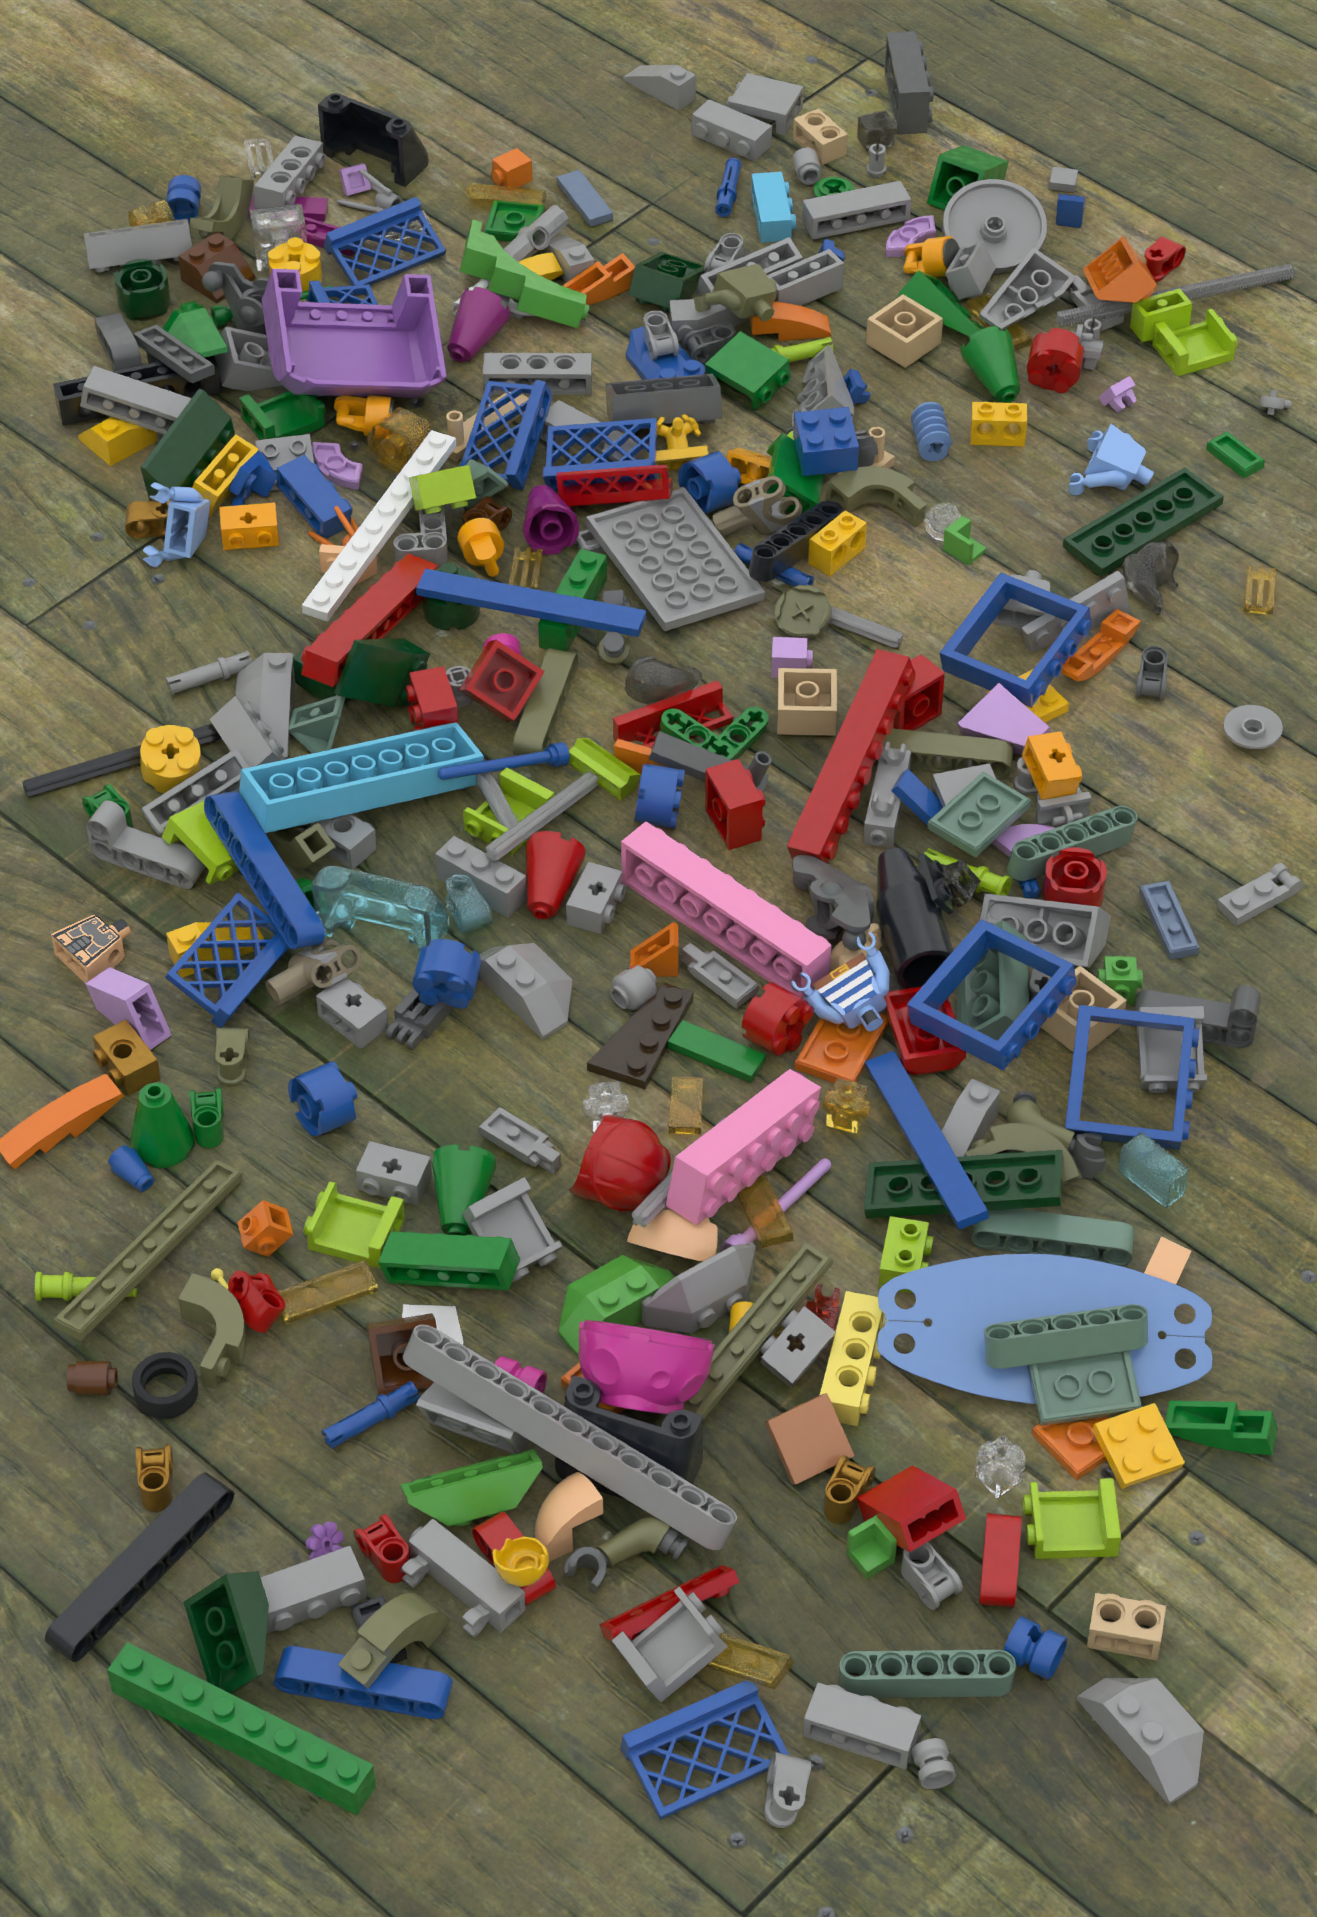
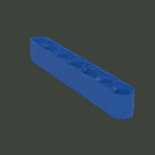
M233 791L206 796L204 811L208 821L290 949H299L322 944L325 938V930L320 918L241 795Z

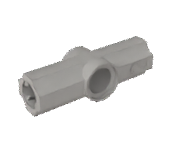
M552 205L530 226L521 228L517 237L504 250L517 262L531 257L538 250L547 248L550 239L568 224V216L557 205Z

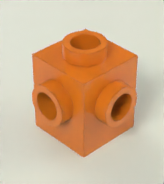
M265 1200L258 1203L237 1222L243 1248L267 1257L294 1235L288 1210Z

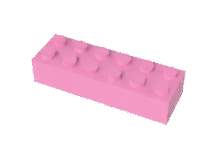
M791 1069L782 1074L675 1156L665 1206L695 1225H698L707 1217L714 1216L727 1201H733L738 1192L746 1186L750 1187L753 1185L757 1177L765 1171L769 1172L776 1162L783 1157H788L795 1147L802 1142H807L811 1138L815 1128L813 1126L814 1116L820 1107L818 1099L821 1087Z

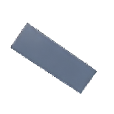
M580 170L557 176V185L590 227L613 220L612 210Z
M1170 881L1140 886L1139 894L1168 959L1172 960L1197 955L1199 953V945Z

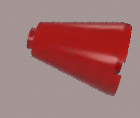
M552 831L534 833L526 843L527 909L535 918L542 920L549 919L557 914L586 855L584 845L577 839L571 837L570 841L561 839L562 833Z

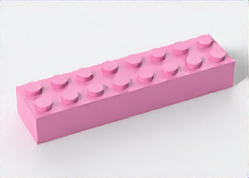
M644 822L621 841L623 883L768 982H774L804 999L805 995L803 992H796L792 989L791 981L793 980L799 988H804L806 980L800 973H806L811 979L810 987L813 990L815 988L812 984L830 973L831 944L824 937L816 935L801 922L792 919L777 906L771 905L759 897L753 890L742 886L732 876L724 874L712 866L708 860L700 858L684 844L678 843L667 836L663 830L655 828L648 822Z

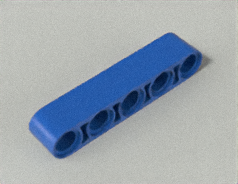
M288 1646L282 1651L273 1684L277 1689L285 1693L428 1719L444 1717L453 1681L442 1672L389 1663L369 1689H367L338 1665L345 1656L343 1654L297 1646Z

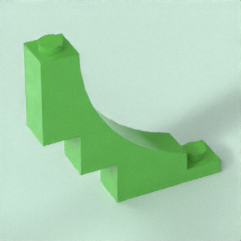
M472 219L459 272L489 280L488 290L517 299V310L575 328H578L580 320H586L590 305L586 304V294L561 286L529 270L512 258L499 245L493 235L481 232L482 222Z

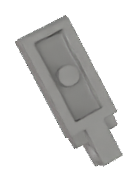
M1075 275V280L1067 289L1070 298L1078 307L1109 301L1099 300L1091 286L1087 285L1078 275ZM1122 313V315L1119 314L1118 316L1116 314L1113 317L1110 315L1107 318L1104 316V319L1101 316V319H1098L1102 325L1100 330L1103 331L1123 323L1124 314Z
M691 942L682 949L681 961L688 967L687 970L736 1009L758 993L759 985L714 950L704 953Z
M501 1107L478 1127L481 1136L531 1166L536 1167L539 1164L541 1168L553 1174L562 1166L561 1154L554 1150V1145L549 1142L547 1135Z

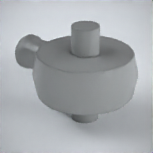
M1270 390V396H1261L1259 400L1260 407H1268L1267 414L1274 415L1275 408L1289 409L1292 405L1290 400L1276 397L1277 390Z

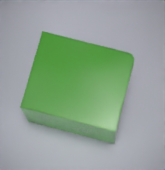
M962 515L944 529L943 550L969 566L986 552V547L970 537L971 520Z
M876 1515L848 1532L846 1555L864 1577L868 1579L895 1563L897 1540Z

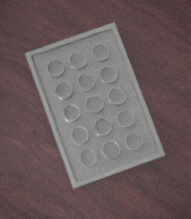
M685 488L672 491L670 499L638 501L586 517V527L663 631L763 601L765 598L763 588L756 580L750 577L749 570Z

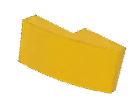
M553 252L519 261L520 264L550 281L564 274Z

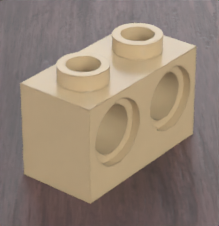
M819 108L794 118L793 140L802 148L814 149L821 165L847 155V133Z
M1095 1593L1087 1648L1158 1661L1166 1605L1156 1604L1151 1600L1138 1601L1122 1598L1112 1593ZM1103 1619H1112L1115 1622H1107ZM1139 1625H1146V1626H1148V1627H1150V1628H1149V1629L1141 1628Z

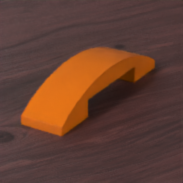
M1116 609L1101 622L1100 631L1075 652L1072 657L1067 659L1061 673L1075 681H1084L1093 677L1122 651L1139 628L1141 621Z

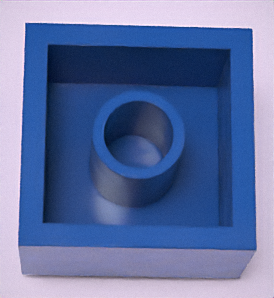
M849 407L794 413L793 438L802 476L858 470L859 445Z

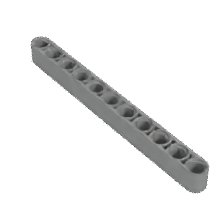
M418 1325L414 1328L403 1354V1360L410 1368L700 1545L711 1550H720L724 1547L737 1520L736 1513L729 1506L436 1328L428 1325Z

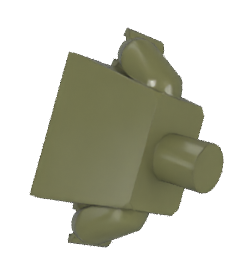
M759 263L720 272L717 275L712 292L704 293L701 297H694L695 310L697 312L708 311L711 309V306L720 304L728 308L739 318L743 319L757 315L763 322L768 321L774 315L772 305L777 297L776 281L768 278Z

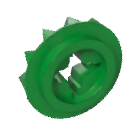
M827 177L815 184L814 195L817 198L855 189L853 184L844 178Z

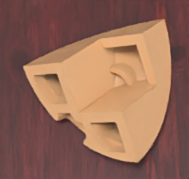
M665 1206L646 1227L633 1224L627 1242L703 1262L716 1255L717 1225L711 1223L709 1217L695 1225Z
M579 1472L569 1475L551 1490L542 1503L536 1519L534 1538L538 1539L546 1547L549 1562L573 1551L572 1528L603 1514V1498L587 1477Z

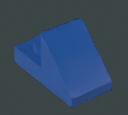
M1058 194L1056 225L1081 228L1087 197Z
M258 451L239 468L229 491L238 496L245 489H251L264 498L268 496L277 479V475L262 452Z

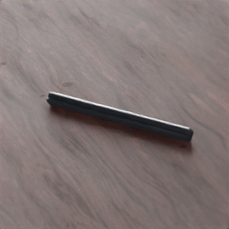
M212 723L191 729L199 745L221 738ZM141 745L26 779L22 782L24 792L27 797H32L140 764Z

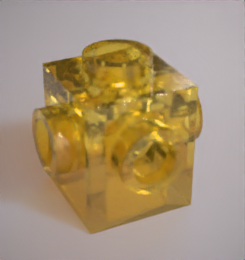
M837 1078L833 1090L827 1089L823 1101V1108H827L826 1126L857 1134L863 1118L867 1119L871 1108V1100L867 1099L868 1086L855 1081Z

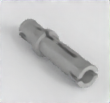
M247 650L225 659L219 657L216 659V662L172 677H166V684L170 688L171 696L223 678V680L229 679L230 675L240 672L253 662L252 658H249L250 653Z

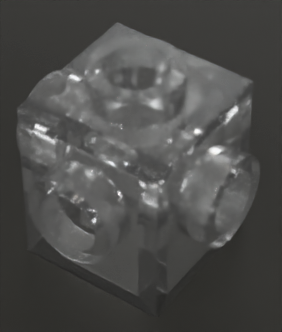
M619 1081L588 1085V1098H583L582 1104L584 1117H590L593 1134L601 1123L600 1116L610 1114L625 1118V1113H629L627 1093H621Z
M1004 1435L993 1442L987 1441L977 1452L975 1476L998 1498L1023 1481L1026 1463L1025 1454L1016 1443L1012 1444Z

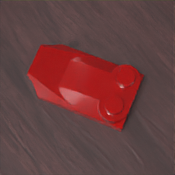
M922 987L891 991L884 996L887 1003L885 1011L900 1054V1062L906 1072L913 1075L950 1070L959 1066L966 1059V1051L911 1024L907 1004ZM947 998L938 1011L955 1019L949 999Z

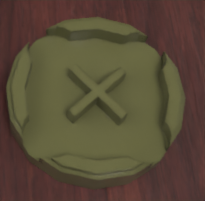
M798 585L787 593L784 592L779 597L775 605L774 616L779 630L787 637L807 638L809 640L819 636L826 630L831 621L832 609L828 598L819 588L811 585Z

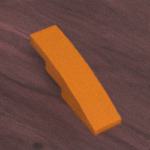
M103 1074L50 1102L19 1123L0 1138V1153L10 1166L17 1169L39 1149L46 1154L69 1133L75 1138L119 1102L124 1095L107 1074Z

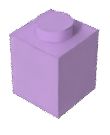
M773 637L771 678H778V668L806 669V667H812L813 650H807V638Z

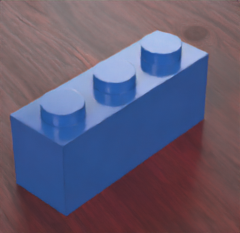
M305 454L277 467L276 486L317 534L327 539L345 530V527L334 511L335 506L340 508L351 525V514L353 511L349 501L343 499L338 494L334 484L325 479L318 465L314 462L312 463Z

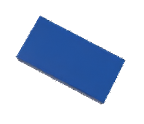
M909 769L900 774L891 789L927 826L928 821L943 808L940 800Z

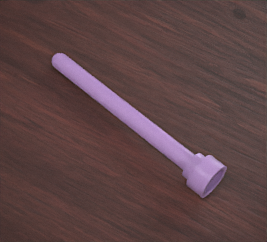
M827 1158L821 1159L743 1234L731 1235L721 1245L722 1251L734 1245L753 1242L831 1168V1161Z

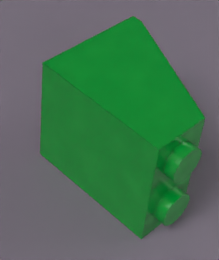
M965 145L939 154L927 204L945 210L953 195L964 186L980 180H1004L1009 161Z

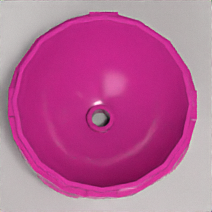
M584 1320V1322L579 1324L578 1358L581 1371L585 1379L594 1382L599 1387L601 1393L600 1403L663 1414L684 1410L685 1401L697 1393L710 1372L715 1344H712L710 1340L594 1320Z

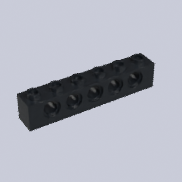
M214 355L205 357V359L214 364L215 374L194 383L189 382L161 361L112 371L192 398L198 389L204 390L208 395L221 392L219 367ZM88 377L53 384L56 406L63 426L108 416L80 406L83 386Z

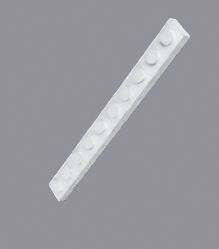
M433 430L430 431L302 604L303 614L324 621L330 620L414 505L409 477L439 471L456 447L455 437Z

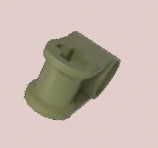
M217 1028L215 1060L218 1064L217 1077L218 1081L224 1086H237L246 1077L247 1058L250 1053L249 1028Z

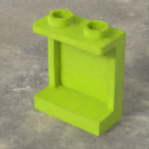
M1209 309L1206 311L1204 322L1171 331L1164 321L1156 323L1154 325L1152 345L1178 377L1233 361L1238 342L1235 334L1231 333L1224 324L1223 319L1218 317L1213 309Z
M507 767L499 774L500 789L518 822L554 797L553 791ZM487 800L476 810L467 807L463 811L464 830L471 836L478 837L489 844L509 830L499 824ZM529 838L524 840L522 843H520L507 854L512 856Z
M204 801L169 817L162 838L169 845L181 840L209 869L205 880L209 885L218 881H226L234 873L240 871L208 821L204 811Z
M329 1181L325 1192L321 1191L317 1197L316 1210L313 1217L309 1216L304 1225V1235L307 1236L308 1250L381 1269L378 1261L390 1232H400L405 1221L404 1199L391 1196L387 1206L339 1194L337 1192V1184Z
M1113 1478L1099 1479L1098 1490L1038 1492L1037 1482H1030L1028 1495H1023L1022 1506L1023 1515L1030 1516V1524H1026L1027 1545H1033L1034 1559L1118 1557L1121 1533Z

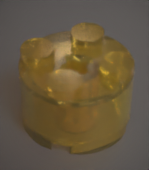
M397 407L369 430L367 436L371 453L373 451L376 452L379 457L377 462L388 471L400 473L429 434L430 424L425 418L418 417L409 410Z

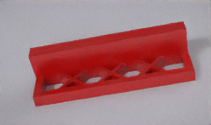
M667 464L558 472L556 474L559 496L568 506L670 499L674 489L672 478L668 477ZM661 473L662 479L645 480L649 474ZM621 476H630L635 480L617 482ZM594 478H602L608 482L590 484ZM564 480H575L580 485L565 486Z
M717 680L613 718V739L615 742L617 739L628 742L636 740L644 742L642 746L652 748L656 738L653 735L660 731L662 714L668 709H678L710 731L731 724L733 716L723 703V687ZM716 710L722 716L716 719L705 717L706 714ZM693 735L689 739L697 737V735Z

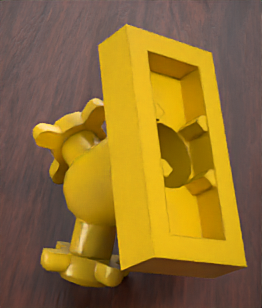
M683 414L681 418L676 417L673 420L672 427L662 425L665 417L659 418L657 421V436L660 435L666 438L667 450L656 451V465L667 464L668 471L679 470L684 463L708 455L707 445L688 446L687 434L692 432L697 437L701 435L698 423L694 418Z

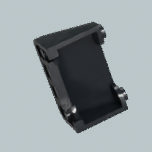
M339 93L328 95L318 104L321 142H323V153L326 156L333 158L335 152L344 150L350 156L358 149L391 162V172L395 173V183L406 187L428 166V152L409 121Z
M573 1375L566 1391L564 1407L689 1483H694L703 1462V1415L686 1410H676L669 1413L661 1427L598 1408L601 1393L597 1384L588 1379ZM555 1456V1470L560 1478L565 1479L569 1475L579 1472L587 1477L598 1491L625 1499Z

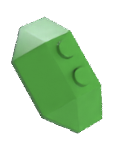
M621 1255L567 1285L558 1331L559 1336L578 1357L580 1322L594 1320L634 1326L642 1321L641 1302L649 1296L653 1297L662 1286L675 1278V1276L669 1269Z
M531 1449L523 1451V1453L501 1456L414 1480L413 1482L401 1484L400 1486L408 1504L447 1526H465L473 1522V1519L484 1516L493 1517L500 1512L506 1513L507 1510L516 1508L543 1466L536 1451Z

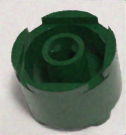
M135 259L123 264V269L119 273L116 271L114 280L118 306L126 314V317L130 320H137L143 317L166 314L170 303L166 268L160 263L159 266L152 264V260Z
M445 563L440 569L435 570L478 578L472 572L457 567L454 563ZM423 596V610L426 621L437 629L449 631V627L457 626L458 630L465 629L474 624L479 618L480 607Z

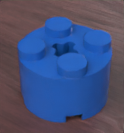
M720 451L696 458L681 465L678 473L679 487L684 486L705 514L734 505L733 496L738 489L737 484L740 483L741 476L738 469L732 468Z
M643 764L634 822L641 824L648 822L653 826L675 829L678 812L672 811V809H679L682 790L676 789V787L682 788L685 770Z
M435 939L430 941L429 946L425 947L423 945L420 949L412 981L415 991L420 995L419 1000L430 1006L436 1005L438 1002H445L447 1005L455 1008H467L469 1001L474 996L480 972L481 958L479 954L474 950L471 954L464 950L465 944L448 939Z
M334 1061L302 1073L289 1081L288 1092L291 1103L297 1101L300 1111L295 1113L296 1117L305 1131L311 1136L326 1134L356 1120L353 1100L357 1099L356 1089L352 1082L344 1080Z

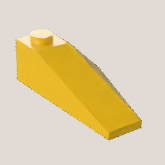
M110 417L79 434L78 439L111 467L157 441V432Z

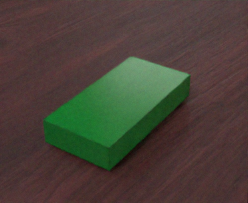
M1228 431L1207 442L1206 450L1242 478H1246L1264 468L1265 460Z

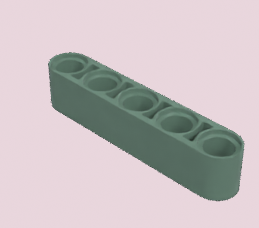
M1116 806L1020 840L1012 848L1007 872L1016 880L1026 881L1044 875L1048 859L1051 856L1054 858L1059 855L1060 850L1065 848H1084L1093 852L1094 856L1125 846L1132 838L1137 822V814L1132 808L1127 806Z
M1024 1209L988 1211L989 1218L973 1224L972 1242L983 1249L1021 1254H1051L1077 1257L1118 1266L1129 1264L1133 1257L1135 1230L1131 1225L1118 1221Z
M1129 1304L992 1324L984 1330L985 1362L992 1368L1000 1369L1140 1349L1148 1344V1312L1141 1305Z
M1004 1650L853 1651L845 1654L840 1660L838 1685L847 1692L860 1696L868 1695L874 1698L1004 1696L1013 1688L1016 1662L1014 1657ZM962 1671L968 1673L969 1675H959L957 1672ZM994 1671H1000V1672H1003V1673H1005V1674H1004V1675H996V1674H994L993 1672H994ZM892 1672V1673H895V1674H897V1675H896V1676H888V1675H886L885 1673ZM922 1672H930V1673H932L933 1675H931V1676H925V1675H923V1674H921V1673H922ZM859 1673L861 1676L854 1677L849 1674Z

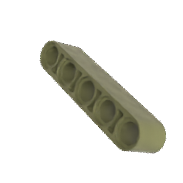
M550 648L547 650L541 665V669L545 672L528 699L514 737V755L542 752L545 748L549 747L576 674L578 664L577 653Z
M893 728L889 736L886 735L882 744L884 747L886 741L890 742V748L900 749L901 744H905L906 750L911 751L910 770L942 773L990 763L996 779H1004L1010 775L1012 769L1014 749L1009 742L1004 740ZM879 759L875 760L874 766H878Z

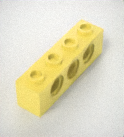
M849 1291L845 1293L820 1395L823 1393L828 1394L840 1423L858 1426L861 1413L867 1414L869 1408L870 1394H867L866 1390L867 1386L873 1387L875 1383L877 1367L872 1365L874 1359L880 1360L881 1358L877 1347L878 1332L885 1326V1314L879 1308L878 1297Z

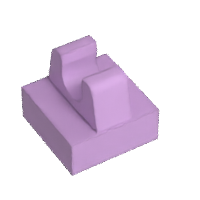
M364 163L339 170L345 195L348 196L371 189L370 181L360 173L361 169L367 172Z
M1129 376L1109 387L1098 398L1104 406L1109 404L1119 413L1125 408L1122 400L1129 407L1136 402V397L1132 390L1135 383Z

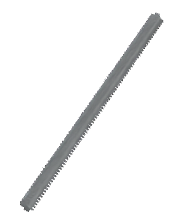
M1285 264L1155 291L1151 296L1180 288L1188 299L1195 300L1212 296V294L1218 295V293L1238 291L1241 288L1247 289L1261 286V284L1267 285L1278 281L1281 282V280L1293 279V273L1296 272L1291 264ZM1108 301L1058 311L1055 321L1061 327H1066V325L1083 323L1088 319L1098 320L1101 319V316L1104 319V316L1107 318L1110 315L1113 317L1116 314L1117 316L1119 314L1122 315V313L1128 314L1132 311V302Z

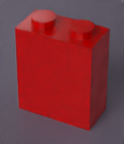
M913 1465L856 1498L864 1522L877 1515L896 1538L897 1545L908 1552L917 1549L966 1520L957 1489Z

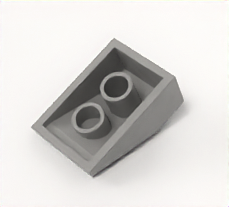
M225 326L221 337L227 345L228 352L214 355L219 367L222 386L243 391L283 386L276 380L273 374L267 336Z

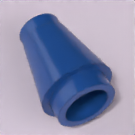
M123 1145L110 1156L108 1164L111 1166V1171L140 1192L148 1190L153 1185L155 1178L151 1175L135 1148Z

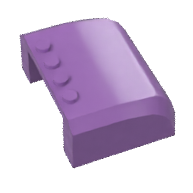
M272 269L262 298L267 343L273 374L276 380L292 394L362 397L375 395L395 398H420L438 387L446 379L430 275L404 274L392 305L299 302L302 294L299 270Z

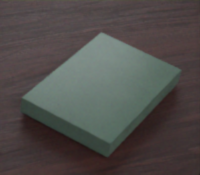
M982 772L928 821L927 829L976 858L1030 808L1031 799L989 774Z
M1129 1350L1028 1365L1040 1426L1116 1416L1142 1407Z

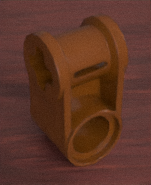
M486 496L471 509L465 511L463 514V525L472 519L487 518L493 521L498 530L501 531L510 523L512 510L507 506L501 507L494 503L493 498Z

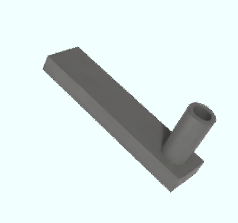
M158 325L133 334L138 346L146 351L148 364L161 361L191 383L215 374L214 364Z
M660 731L655 738L649 760L670 768L685 770L684 774L704 782L705 769L733 761ZM759 751L755 754L749 767L745 765L743 767L750 770L756 789H761L764 793L769 776L765 773L772 762V758L768 753Z

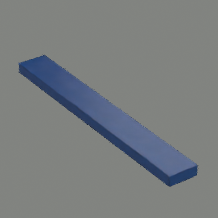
M430 569L424 570L416 587L417 595L608 632H618L639 637L646 619V610Z
M895 1051L865 1061L869 1075L958 1230L988 1219L989 1214L986 1206Z

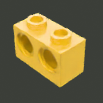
M972 402L970 445L1025 447L1027 404Z
M846 510L809 539L808 564L829 577L866 548L867 523Z

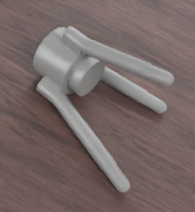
M361 169L360 173L370 181L371 189L377 193L375 197L377 207L341 199L337 200L339 205L374 213L402 203L400 196L393 193L391 189L385 187L364 169Z

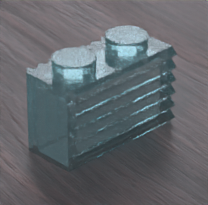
M1140 1132L1121 1148L1118 1171L1163 1207L1168 1208L1185 1194L1189 1168L1185 1167L1184 1163H1179V1159H1175L1174 1155H1169V1151H1164L1160 1144H1155V1140H1151L1150 1136H1145L1144 1132Z

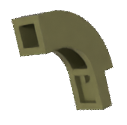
M219 176L217 197L211 212L206 217L190 218L189 228L199 230L198 234L201 239H206L215 232H219L231 240L241 229L248 214L254 180L236 176Z
M876 466L858 467V470L840 473L829 481L825 500L839 503L843 507L842 512L846 510L849 513L858 506L867 503L886 505L895 510L914 527L923 522L927 506L920 496L913 493L915 483L913 480L897 471Z
M318 822L309 829L295 826L265 833L282 861L299 869L307 868L336 847Z
M1007 1123L991 1127L990 1129L995 1140L991 1142L989 1138L978 1140L970 1145L971 1150L965 1152L966 1156L1062 1150L1064 1157L1062 1186L1082 1179L1077 1163L1069 1150L1047 1131L1028 1124Z
M192 1273L178 1298L182 1319L202 1324L211 1329L215 1334L200 1364L202 1384L215 1389L220 1378H225L228 1374L231 1363L241 1366L244 1361L247 1348L244 1318L238 1301L228 1289L212 1279Z
M402 1594L383 1605L357 1631L360 1638L338 1665L360 1684L369 1689L400 1650L414 1641H419L429 1649L451 1620L419 1594Z

